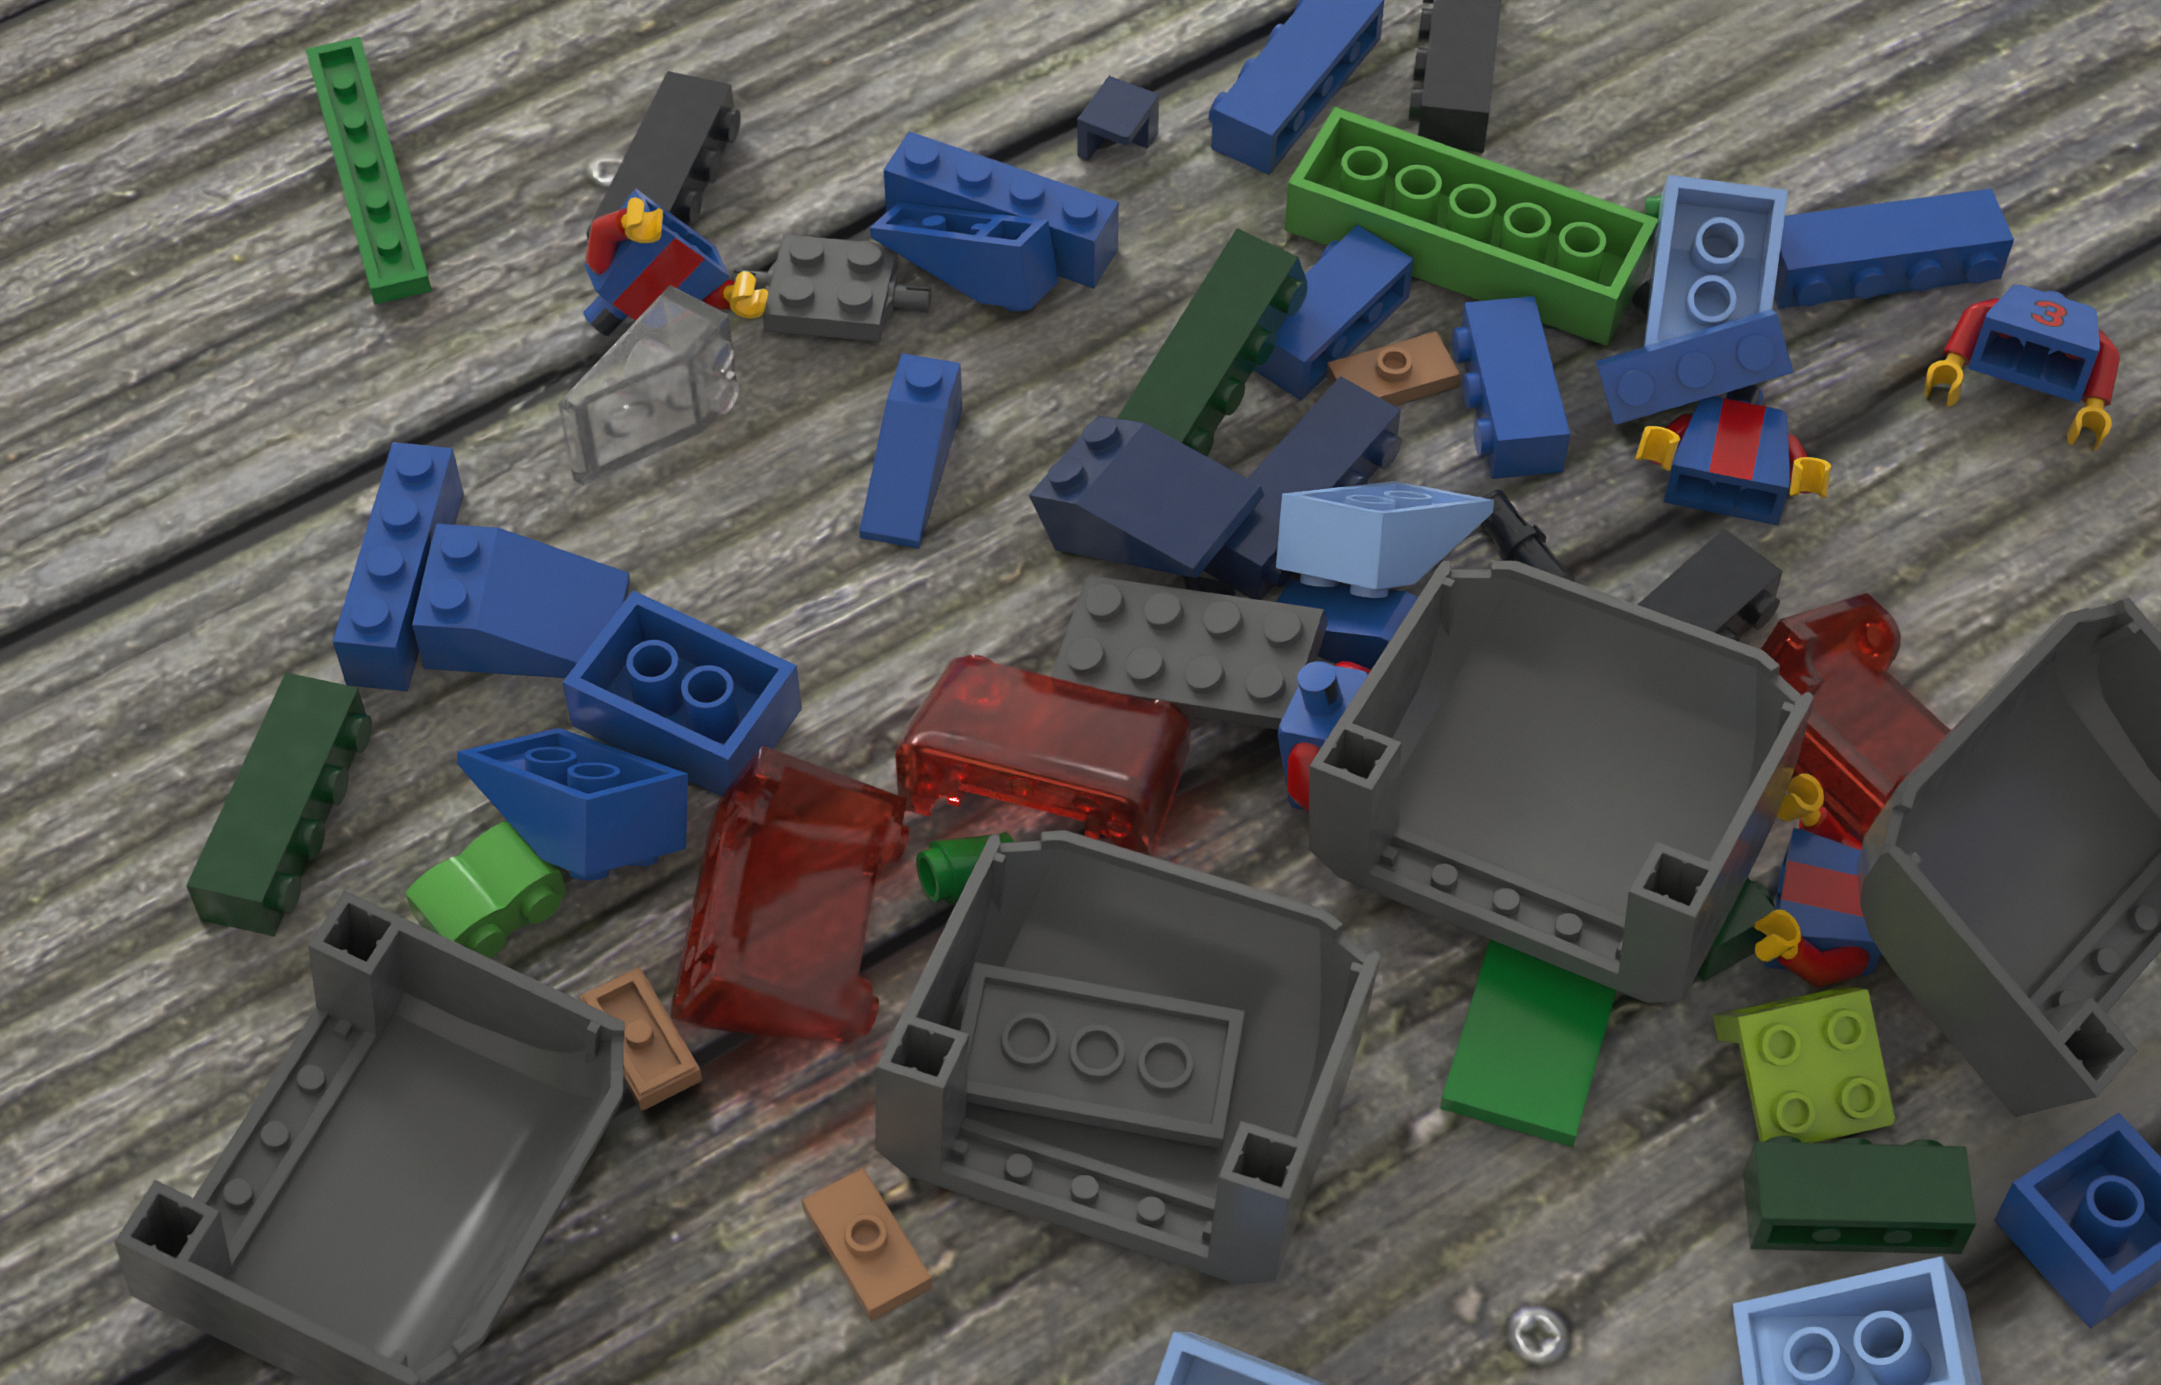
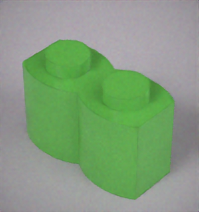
M507 820L490 828L476 838L461 855L447 859L431 868L405 892L413 916L422 927L488 958H492L502 949L506 938L512 931L527 926L530 923H541L552 916L558 909L561 900L567 894L562 873L558 866L541 860Z

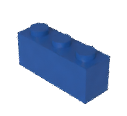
M1359 225L1352 229L1341 241H1332L1323 251L1319 261L1305 273L1308 289L1301 308L1295 315H1288L1276 333V344L1271 356L1263 365H1256L1254 371L1299 400H1303L1326 378L1327 362L1348 357L1409 298L1414 259Z
M1535 296L1464 302L1461 327L1453 328L1452 350L1455 362L1464 363L1466 373L1463 375V397L1466 408H1475L1477 419L1474 422V442L1478 456H1487L1492 479L1563 472L1570 430Z
M1772 309L1596 361L1614 425L1794 373L1778 314Z

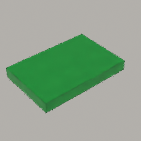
M1490 939L1444 1088L1440 1109L1573 1147L1617 990Z

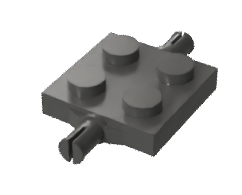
M783 234L777 261L770 267L768 272L734 268V273L732 274V281L735 282V278L739 273L743 271L749 272L756 278L754 290L763 288L768 290L769 294L763 313L764 331L880 342L884 323L893 313L895 307L929 311L931 305V286L897 284L898 254L880 243Z

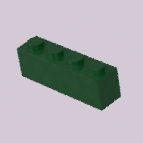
M1237 228L1117 419L1145 423L1207 457L1212 449L1214 432L1225 415L1230 416L1237 410L1244 397L1245 383L1256 365L1261 366L1269 359L1276 344V333L1288 315L1293 316L1299 311L1306 298L1308 281L1299 258Z
M285 672L186 885L200 920L275 937L284 914H291L294 911L301 892L300 878L308 860L317 858L322 849L325 838V822L332 806L340 805L346 795L349 782L348 770L356 752L362 753L370 740L372 720L369 715H366L358 687Z

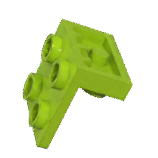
M1835 987L1712 1014L1718 1041L1738 1043L1740 1045L1759 1142L1779 1136H1791L1800 1139L1803 1143H1814L1890 1126L1895 1122L1868 989Z

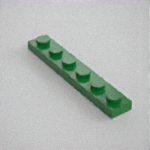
M355 37L306 48L309 66L374 305L431 292L428 273L361 38Z

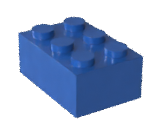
M634 590L562 682L573 727L628 753L687 773L689 782L733 803L737 801L802 710L797 665Z

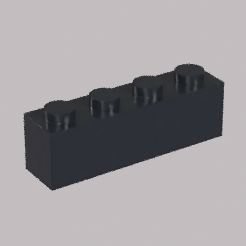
M1423 0V3L1433 4V9L1422 8L1418 42H1426L1429 45L1428 48L1417 47L1413 81L1424 82V87H1412L1408 121L1419 122L1418 136L1458 150L1484 153L1501 0Z
M667 71L591 224L598 217L620 210L635 189L639 190L684 224H695L701 211L702 194L707 184L715 183L718 178L725 146L727 143H734L739 133L741 114L739 110L734 109L732 85ZM591 224L586 232L587 241L589 239Z
M1724 528L1637 605L1740 641V637L1751 627L1756 630L1761 629L1776 613L1780 604L1776 594L1783 571Z

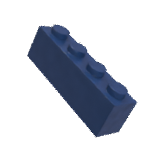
M1340 376L1247 478L1260 485L1265 496L1203 571L1222 582L1232 583L1235 590L1250 599L1262 600L1274 585L1278 587L1285 585L1294 572L1276 568L1282 494L1367 484L1368 479L1378 468L1384 470L1392 464L1401 448L1402 438L1398 436L1401 409Z

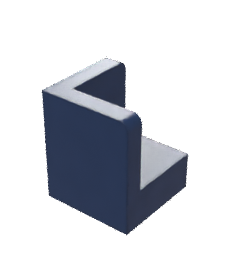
M1108 76L1077 119V156L1089 160L1105 138L1122 145L1134 143L1148 149L1158 135L1159 94Z

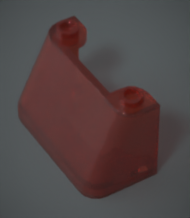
M1868 593L1780 619L1761 648L1780 665L1779 675L1801 695L1809 691L1814 696L1812 711L1792 778L1800 774H1809L1815 777L1824 793L1822 806L1831 813L1848 833L1862 844L1865 834L1899 784L1951 731L1887 672L1901 647V634L1898 624L1891 614Z
M980 655L954 658L947 663L911 718L896 750L895 762L899 809L930 817L937 799L947 796V804L960 807L967 791L1084 821L1086 837L1099 840L1102 833L1111 839L1116 846L1153 857L1190 749L1191 728L1181 711L1166 701H1147L994 663Z
M762 745L725 790L713 814L670 1008L671 1018L701 1029L849 1044L860 1034L867 1035L878 1013L879 998L872 995V982L858 976L876 876L885 868L888 862L897 863L900 860L908 842L909 827L903 825L907 798Z

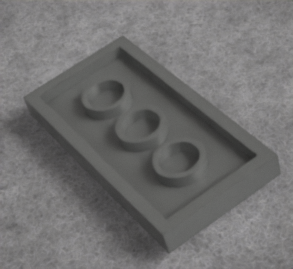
M1087 575L1049 684L1055 695L1279 730V725L1299 686L1297 681L1298 672L1308 663L1317 660L1328 620L1324 609Z
M974 962L960 1028L961 1032L969 1034L966 1102L1221 1149L1245 1011Z

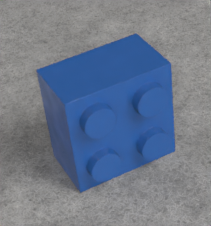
M2119 1112L2014 1181L1994 1219L1998 1226L2090 1329L2161 1281V1157Z

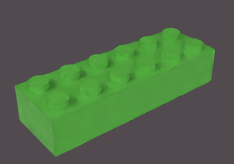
M1334 107L1288 182L1284 230L1328 246L1334 240L1341 241L1352 229L1359 225L1414 259L1413 277L1480 301L1535 296L1541 323L1608 346L1632 301L1633 295L1650 266L1659 219Z

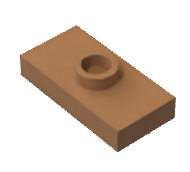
M1437 331L1327 362L1326 377L1331 386L1341 376L1393 406L1459 387L1460 372Z
M640 966L578 996L579 1001L625 1022L623 1081L640 1111L702 1081L699 1066Z
M864 1168L802 1199L804 1213L870 1322L933 1288L932 1277Z

